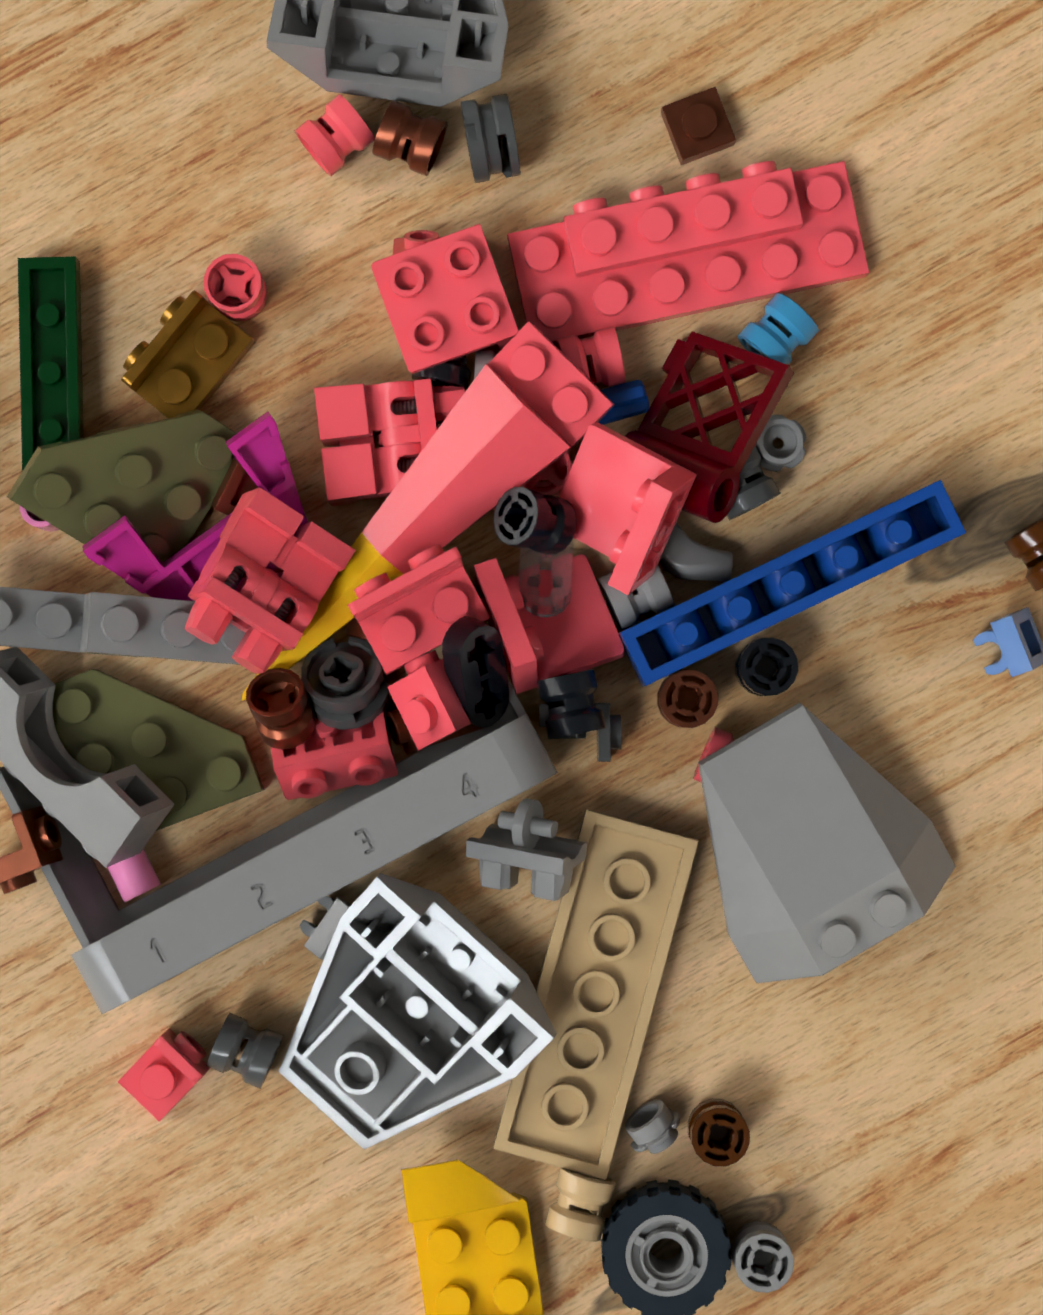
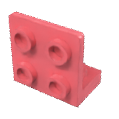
M480 224L380 259L371 265L410 373L423 371L497 344L500 352L519 332Z
M595 422L588 426L559 497L570 502L575 510L577 522L573 538L610 557L609 560L616 565L608 585L629 595L653 576L697 474Z
M440 544L432 546L408 560L411 571L390 581L387 573H383L354 589L358 599L348 604V607L362 628L386 675L442 646L447 630L458 619L469 616L484 623L491 619L463 567L462 556L457 547L444 552Z
M580 554L515 577L514 575L504 577L496 558L474 565L476 590L491 617L488 620V624L494 627L501 635L506 670L516 695L537 688V681L586 671L624 656L623 643L585 555Z

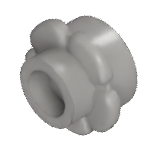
M771 415L756 443V447L762 456L760 466L766 470L778 472L782 467L793 468L801 462L805 455L803 443L806 441V434L803 427L797 421L786 419L783 415ZM776 438L783 440L784 445L780 449L773 446V440Z
M657 1099L645 1103L632 1113L625 1124L626 1131L634 1140L631 1143V1147L636 1152H644L648 1149L652 1154L664 1151L678 1137L676 1128L680 1123V1115L677 1111L668 1109L662 1100Z

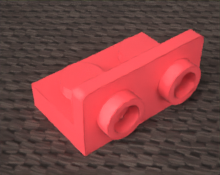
M385 708L372 722L354 729L341 730L328 727L315 716L314 731L303 744L291 749L282 750L271 747L274 771L287 800L314 798L322 795L324 792L355 785H372L382 779L398 775L397 764L390 743Z

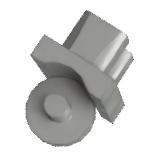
M527 798L519 803L515 813L501 811L498 817V825H489L480 839L469 838L466 841V857L479 859L480 881L483 887L498 890L511 889L518 884L519 868L532 870L531 894L537 898L556 901L569 892L573 868L586 859L587 842L557 837V821L544 819L542 804L538 800Z

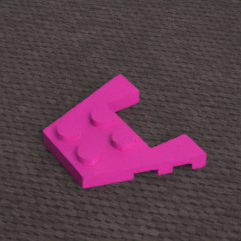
M267 411L225 443L258 488L264 489L302 514L304 518L300 525L308 523L280 439L277 424L269 411ZM232 513L164 562L158 558L126 515L84 544L82 548L90 560L99 566L102 564L142 594L146 593L153 598L194 601L188 597V594L195 582L198 581L208 558L217 547L221 539L219 536Z

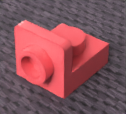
M169 1028L119 1079L118 1083L160 1122L208 1072L210 1067L206 1066L207 1064L203 1061L207 1054L202 1046L189 1034L181 1031L176 1035Z

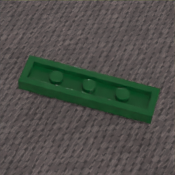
M76 256L18 258L22 471L37 447L60 441L64 443L84 438L80 261Z

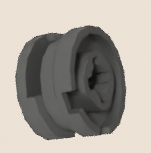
M507 94L492 96L491 102L478 104L475 99L462 101V116L475 183L489 181L491 174L503 173L506 178L521 175L514 125Z
M349 636L348 642L335 643L334 638L310 652L301 667V680L309 697L308 701L316 718L328 727L344 730L366 725L384 711L389 700V690L387 688L389 684L383 672V667L371 645L364 639Z

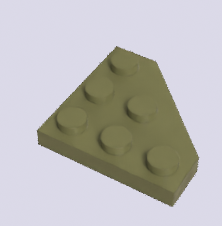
M194 410L177 414L176 417L103 431L96 433L94 436L64 443L60 441L39 446L8 493L7 498L83 544L89 542L126 515L158 558L164 562L189 543L211 508V503L235 457L225 442L237 433L206 413Z
M92 669L54 683L56 685L53 697L54 725L61 743L72 758L89 770L99 773H111L135 764L174 803V806L156 831L265 790L245 736L197 716L155 695L135 688L97 669Z

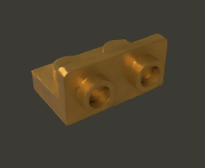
M193 290L186 299L179 296L167 307L160 319L163 328L150 344L142 341L132 350L124 362L123 368L127 372L121 381L167 418L176 417L177 414L201 410L254 345L255 341L211 306L202 295Z

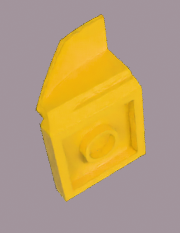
M458 1159L401 1169L408 1222L413 1224L425 1314L544 1315L527 1197L515 1192L510 1193Z

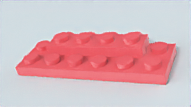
M775 161L759 162L741 170L743 178L722 183L719 174L710 173L687 180L685 182L687 190L664 195L662 186H648L631 192L629 194V203L608 207L606 198L588 199L573 205L574 215L564 216V222L507 234L526 323L528 321L532 322L555 345L558 344L557 338L575 335L582 339L592 337L600 329L614 327L616 331L772 298L777 293L786 295L866 277L869 274L845 161L792 172L791 168L777 170Z

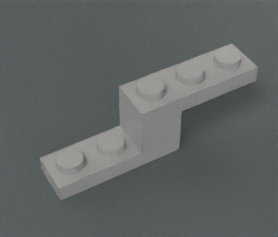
M0 587V646L240 665L231 657L244 637L245 632L229 623L219 642L214 645L203 642L190 634L184 628L196 601L98 592L76 594Z

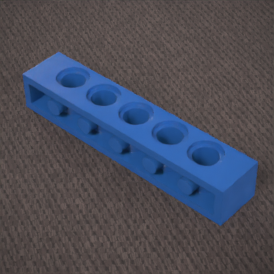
M939 480L620 632L619 636L641 686L644 687L965 534L966 531L942 481Z

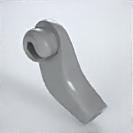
M676 522L659 563L670 574L680 579L729 581L732 575L733 555L730 551L715 549L691 540Z

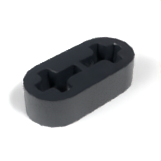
M473 617L460 618L450 626L442 642L444 668L471 724L476 727L485 728L499 721L509 704V685L503 642L500 633L494 627Z

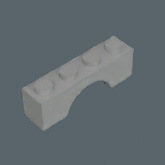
M18 647L1 650L0 761L3 763L5 770L14 778L19 779L42 803L45 811L58 819L82 843L83 849L91 857L97 859L105 868L140 854L170 812L174 803L135 764L111 773H99L89 770L73 759L61 743L54 725L53 697L56 685Z

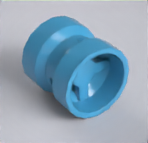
M777 293L764 307L765 315L758 322H750L737 337L747 351L789 365L792 361V352L797 346L807 345L819 332V329L813 319L789 297Z

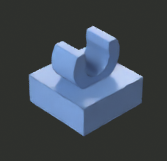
M1029 607L1007 614L991 622V629L978 634L973 639L975 646L994 642L1000 647L1002 652L999 661L984 668L986 674L996 675L1008 669L1011 677L1034 670L1043 664V643Z

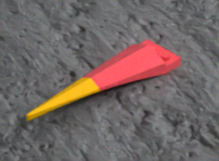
M528 321L488 364H485L351 547L356 551L345 569L339 571L319 603L317 612L304 630L295 649L281 651L277 659L267 670L276 668L289 670L355 618L348 607V604L358 599L354 589L383 573H387L390 581L411 571L408 560L437 544H440L443 549L492 511L505 492L514 487H523L575 447L584 437L588 426L599 422L615 404L532 322ZM247 688L242 694V701L246 700Z

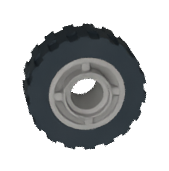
M668 1179V1182L657 1183V1180L646 1182L645 1186L638 1189L636 1186L626 1192V1197L621 1201H616L611 1208L612 1214L609 1219H605L603 1237L601 1239L602 1265L604 1274L608 1276L609 1286L614 1294L618 1293L622 1297V1302L631 1310L633 1307L641 1311V1315H693L701 1306L705 1305L707 1307L714 1300L715 1293L723 1289L726 1283V1272L731 1267V1245L723 1216L718 1213L716 1204L709 1197L705 1198L702 1196L700 1190L690 1184L687 1187L679 1184V1181ZM669 1238L677 1241L682 1247L675 1257L664 1260L655 1257L650 1252L652 1245L660 1239Z

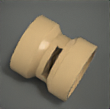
M560 1168L556 1181V1186L560 1191L557 1202L549 1206L545 1225L558 1233L572 1238L593 1242L600 1241L605 1226L602 1211L604 1205L612 1201L616 1181L609 1177L603 1180Z

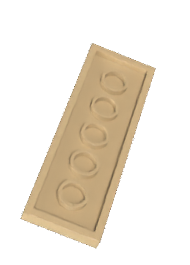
M586 809L577 841L587 842L586 859L573 868L569 892L561 898L536 988V993L557 1034L517 1077L511 1079L493 1149L606 1180L699 841Z

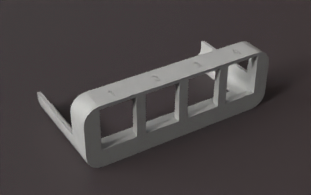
M509 680V704L501 719L492 726L427 747L398 762L397 776L382 779L372 785H355L119 910L93 858L83 849L82 843L58 819L52 817L60 830L62 844L59 849L63 860L43 866L41 869L83 948L71 956L101 1014L132 1000L558 773ZM4 766L0 767V791L12 814L38 806L43 807L42 803L19 779L11 776Z

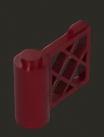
M691 331L686 342L677 339L662 367L663 371L668 374L638 430L627 433L625 437L697 474L682 511L712 523H717L723 520L732 509L740 486L739 475L794 372L790 365ZM700 353L719 358L723 372L693 384L690 372ZM729 362L736 364L737 366L731 368ZM757 372L771 377L763 393L741 401L736 381ZM728 386L733 406L704 417L698 397ZM690 402L695 422L674 431L661 426L670 409ZM738 419L742 432L731 452L713 446L708 431ZM700 435L702 442L693 438Z

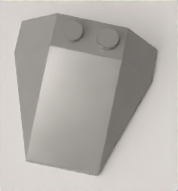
M275 0L267 36V48L328 92L442 107L501 80L509 24L503 0Z
M801 703L789 708L698 762L727 933L756 983L823 976L925 916L956 867L931 819Z
M380 873L340 917L279 1072L365 1150L517 1077L554 1039L557 1033L527 972L440 893Z

